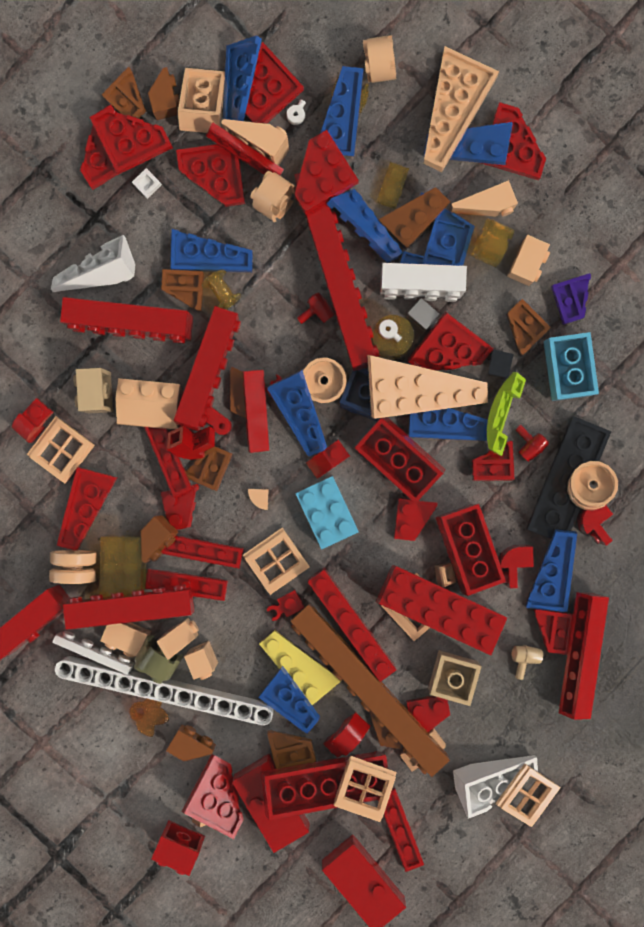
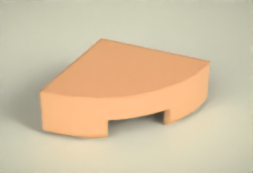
M248 489L251 501L257 507L268 510L269 489Z

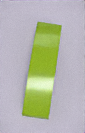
M513 372L499 389L488 417L489 450L500 456L503 454L508 438L502 431L512 399L521 397L526 381L517 372Z

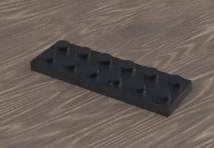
M575 416L571 417L526 527L527 530L552 539L555 529L572 530L580 507L576 506L567 492L568 481L574 470L581 464L589 461H600L612 431Z

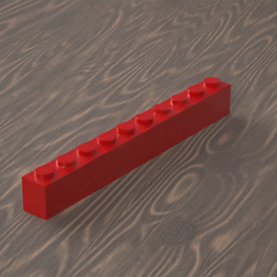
M300 173L294 174L296 186ZM326 202L305 216L352 370L356 371L368 367L367 355L380 357L377 345L373 346L371 338H374L371 326H367L365 319L368 318L364 306L361 307L359 300L362 299L359 287H354L353 281L356 278L353 268L349 269L347 264L350 261L348 251L342 248L341 243L344 242L341 230L337 231L335 225L338 223L336 212H331Z

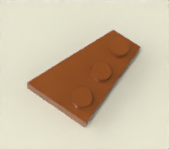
M435 187L378 220L403 245L409 248L451 201Z

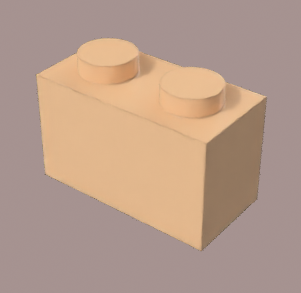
M527 235L521 243L507 277L527 286H530L534 281L537 282L542 273L539 268L542 263H546L550 252L547 251L550 244Z
M131 622L106 626L100 641L105 643L107 648L113 650L117 648L124 651V655L134 658L147 637L150 636L151 631Z
M209 641L190 648L184 656L194 680L199 677L200 680H204L212 676V672L215 671L218 664Z

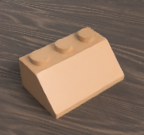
M118 378L116 391L117 424L177 429L179 425L175 424L174 417L183 395L180 384Z

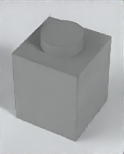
M421 298L408 312L406 317L425 332L427 329L431 330L438 321L436 318L440 314Z

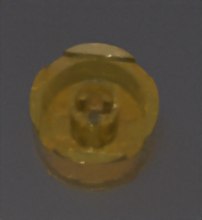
M487 218L481 235H478L473 245L474 248L471 256L496 268L508 249L509 241L507 240H512L515 229Z
M388 315L381 318L373 329L374 338H372V345H377L379 355L384 358L396 359L401 357L409 350L413 343L414 332L410 322L398 315ZM390 319L397 324V334L402 337L399 342H396V340L392 342L391 339H385L380 336L378 327L383 320Z

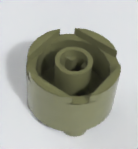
M148 636L135 657L134 668L141 673L149 675L154 682L161 684L172 677L183 659V654L179 655L177 653L167 660L156 642L157 640L153 639L155 636Z

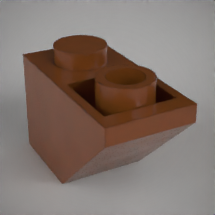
M167 67L161 70L148 92L156 120L178 115L180 97L179 94L174 92L173 87H177L174 74L170 75Z
M163 515L154 516L141 530V554L144 563L158 560L163 554L161 551L165 547L172 545L176 540L174 537L178 534V531L170 525Z
M181 724L166 751L182 761H188L211 755L216 744L213 743L214 741L210 737L201 736L196 733L193 727Z

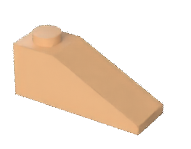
M508 180L452 203L449 211L455 214L494 217L502 214L503 217L514 212L513 209L518 202Z
M186 618L167 630L156 641L167 660L196 639L199 635L197 632L199 631L198 626L193 620L190 621L189 618Z

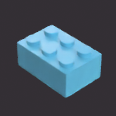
M591 332L552 337L543 341L552 401L599 394Z
M333 476L295 493L321 549L359 532Z

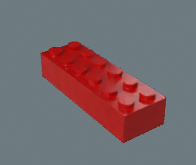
M63 297L60 318V322L67 325V329H72L73 332L85 333V330L97 335H105V332H108L116 337H125V334H128L135 339L145 340V336L153 338L154 341L165 342V339H169L178 344H185V341H191L194 317L186 310Z
M395 565L391 566L376 599V603L490 656L507 621V617Z
M381 751L352 755L388 769L386 754ZM350 756L261 771L264 808L267 818L274 820L338 808L334 806V800ZM353 770L350 781L364 786L368 774ZM371 776L368 787L382 792L386 781ZM348 785L344 797L359 801L363 790ZM366 791L363 803L380 800L381 796Z

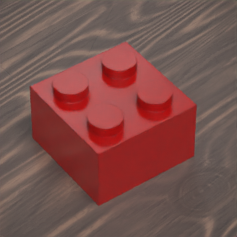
M168 820L151 860H154L160 866L174 869L180 875L186 874L190 876L205 836Z

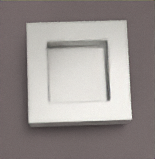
M147 168L132 181L133 185L147 199L162 185Z

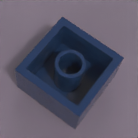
M363 368L352 371L340 400V407L378 422L380 418L374 419L371 416L368 370Z

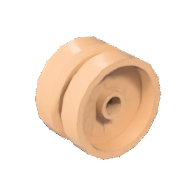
M317 358L311 361L303 370L313 401L329 403L343 395L348 383V377L344 367L337 361L329 358ZM324 376L328 378L327 384L321 383Z
M589 461L581 464L574 470L568 481L567 492L576 506L584 510H597L603 508L615 497L618 490V479L615 472L608 465L599 461ZM591 482L592 486H596V488H591L589 483Z
M88 550L51 551L50 563L63 567H55L49 570V581L61 584L95 582L96 570L83 566L95 564L97 552Z

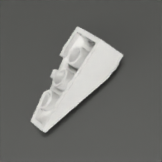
M122 235L100 246L102 250L93 256L91 253L86 255V259L80 265L73 264L54 276L51 290L53 292L113 285L130 280L134 277L135 262L125 236Z
M532 755L474 763L453 770L455 789L468 819L491 809V804L500 798L524 764L538 771L537 757ZM530 776L525 783H527L529 780H531L532 777Z

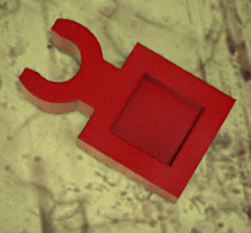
M294 589L277 599L279 605L272 604L266 610L267 612L272 609L277 611V615L271 618L272 621H276L282 613L289 617L305 608Z

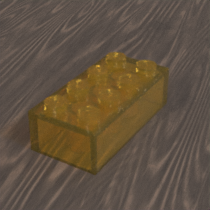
M141 535L101 536L99 594H103V597H110L111 593L123 592L124 595L132 594L131 591L144 589L145 593L146 563L142 561Z

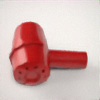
M318 292L308 299L307 303L310 308L298 316L297 319L303 324L316 314L325 323L335 313L327 299Z
M522 425L515 430L527 442L519 451L527 462L543 453L549 445L548 440L542 434L537 433L533 437Z

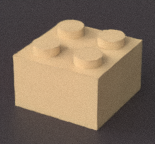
M102 368L76 369L73 381L74 386L77 387L75 406L78 408V411L85 413L113 412L111 372Z
M439 650L428 686L430 695L471 706L482 666L476 660Z

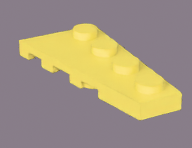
M276 630L259 643L279 669L282 666L286 669L312 705L341 682L328 668L318 663L309 654L303 652Z

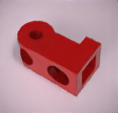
M213 407L207 408L205 414L208 416L207 423L213 426L217 434H228L232 429L231 421Z

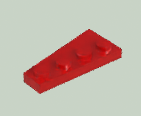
M81 467L76 468L56 546L75 551L80 548L118 477Z

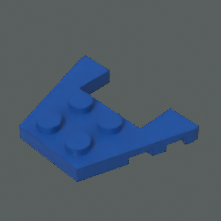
M444 209L434 221L425 255L421 256L403 251L400 263L463 266L475 226L454 212L452 213Z

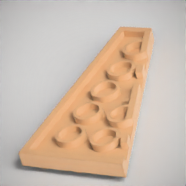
M444 46L423 163L440 172L444 170L499 74V71Z
M367 355L371 416L374 419L488 403L486 382Z

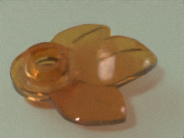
M146 698L144 701H137L131 706L130 716L136 721L137 729L142 734L153 737L155 725H161L169 721L167 712L160 708L162 702ZM142 708L144 713L139 714L137 709Z

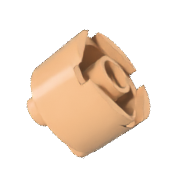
M392 35L363 40L368 83L395 80L396 68Z
M267 171L263 177V182L252 191L250 198L253 199V208L273 222H277L275 218L281 219L290 209L293 203L291 196L292 193L295 194L296 186L277 173Z

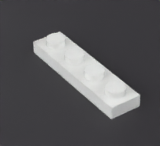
M61 631L56 634L52 642L126 675L132 671L135 664L130 661L129 657L115 655L112 653V650L106 647L99 648L94 646L92 641L78 639L75 637V634L69 631Z

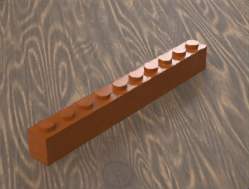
M311 603L291 620L293 630L298 635L302 634L307 639L305 643L310 649H316L320 653L319 658L326 666L330 664L334 669L333 674L340 681L343 679L348 684V691L353 696L358 695L362 700L360 703L368 712L371 710L376 715V722L382 728L386 726L390 731L388 734L396 743L400 742L404 746V753L410 759L414 757L418 762L417 767L423 774L428 773L433 777L450 761L449 755L384 683L382 681L379 682L372 670Z

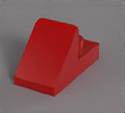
M338 439L324 451H321L307 461L306 464L318 479L350 457V455Z

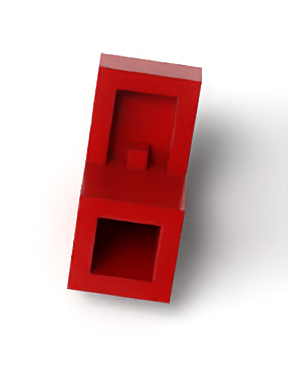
M36 398L23 413L18 414L12 424V429L28 443H33L45 429L43 424L54 412L39 398Z
M184 426L168 433L167 450L183 459L195 460L204 458L205 451L215 447V429L210 426L196 433H193Z
M607 505L597 510H584L581 508L577 519L579 530L584 534L591 532L590 536L595 543L607 546L613 540L600 524L611 517L613 513Z
M514 545L506 548L500 554L498 560L501 568H505L503 574L506 582L504 583H506L508 588H518L517 568L534 567L533 546Z
M355 712L345 719L338 731L329 736L323 744L337 758L343 754L347 756L364 738L370 725Z

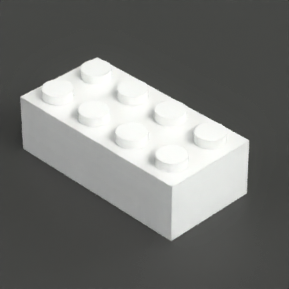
M383 263L380 272V296H384V299H396V296L404 297L405 300H416L417 297H424L426 301H436L437 298H445L447 302H456L466 292L467 266Z

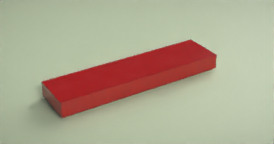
M214 122L211 124L206 137L264 175L267 171L275 172L278 175L282 174L283 168Z
M264 370L242 371L248 452L270 451Z
M144 427L173 498L176 499L193 491L180 457L167 450L168 429Z
M176 535L174 543L161 551L165 555L239 569L244 548Z
M152 568L147 569L145 589L152 590L157 587H165V590H170L175 585L185 584L186 588L192 587L194 597L225 601L228 580Z
M393 787L391 791L392 797L388 800L384 817L404 870L407 872L423 866L424 862L396 788Z

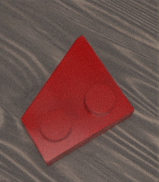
M428 696L406 701L408 711L427 732L450 716L449 704L446 699Z

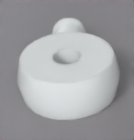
M300 100L298 105H292L288 108L286 118L290 124L300 125L304 121L305 112L303 107L306 104L305 101Z
M386 319L379 324L378 332L381 337L385 339L394 338L396 342L401 340L402 337L397 334L398 326L393 320Z

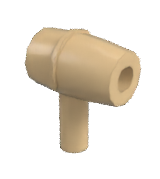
M515 645L513 647L511 656L514 662H518L515 677L523 680L527 664H540L542 662V649L527 645Z

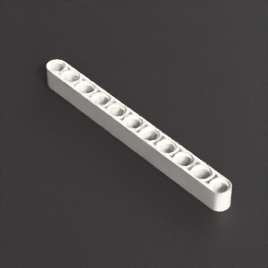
M72 656L63 658L55 666L56 675L62 679L236 720L267 725L273 717L274 709L264 701L171 679L158 684L145 673L131 671L126 675L101 663ZM64 663L70 666V671L64 669ZM83 668H87L90 671V676H86L83 673ZM103 672H106V673L109 674V676H110V680H109V681L105 680V679L102 677V673H103ZM122 677L128 678L130 685H125L122 682ZM141 682H147L150 689H143ZM161 687H167L170 694L162 693ZM180 692H188L190 698H182ZM200 696H207L210 702L202 703ZM225 700L229 703V707L223 708L219 702ZM246 705L249 711L243 713L240 711L239 706ZM266 710L269 716L262 717L259 715V711Z

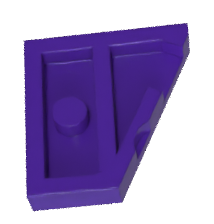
M590 273L551 286L563 325L585 318L589 280H591Z

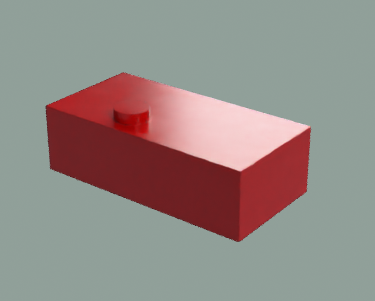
M388 417L380 418L355 447L359 453L414 503L418 502L446 470Z
M470 504L435 517L462 594L469 596L506 582L479 504Z
M60 584L44 591L0 627V660L14 653L27 641L31 643L40 636L38 632L63 612V604L68 602L70 597Z
M267 754L236 772L232 783L271 850L275 853L309 833L310 822L305 814L269 820L265 815L261 771L276 769L270 754Z
M353 834L322 859V871L369 927H384L406 908L405 896Z

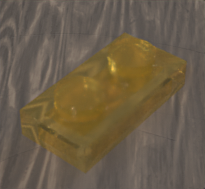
M390 162L377 203L396 209L409 168Z

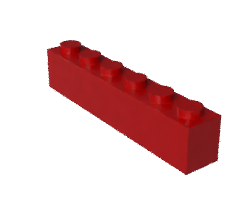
M214 306L174 417L175 424L198 432L201 427H205L208 418L205 415L207 408H211L215 397L212 395L214 389L219 388L221 382L220 372L225 370L228 362L226 358L227 352H231L235 340L232 339L235 332L238 333L241 326L238 313Z
M325 567L308 578L309 585L379 682L397 670L395 664Z
M185 584L175 585L170 590H165V587L153 588L152 592L145 593L144 589L133 590L131 591L132 594L124 595L123 592L111 593L110 597L96 594L91 595L90 599L82 600V596L72 597L63 604L65 629L189 616L195 612L192 587L186 588Z
M576 593L559 706V714L574 720L591 719L609 602V597L594 593Z

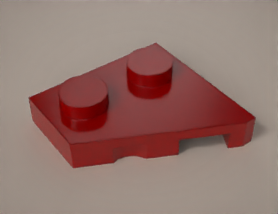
M513 441L506 443L502 456L489 451L472 460V481L515 480Z
M199 484L191 485L193 491L176 499L173 498L170 490L160 492L166 519L176 530L191 527L192 512L196 505L194 500L196 491L199 490Z
M398 498L394 539L415 541L438 503L428 501L414 503L409 499Z
M534 609L546 650L549 653L567 655L573 614Z

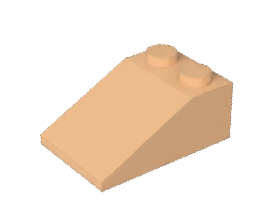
M185 68L178 107L179 130L207 133L213 122L221 127L225 84L224 71Z
M223 119L221 122L224 130L278 166L289 151L287 133L279 126L275 128L270 124Z

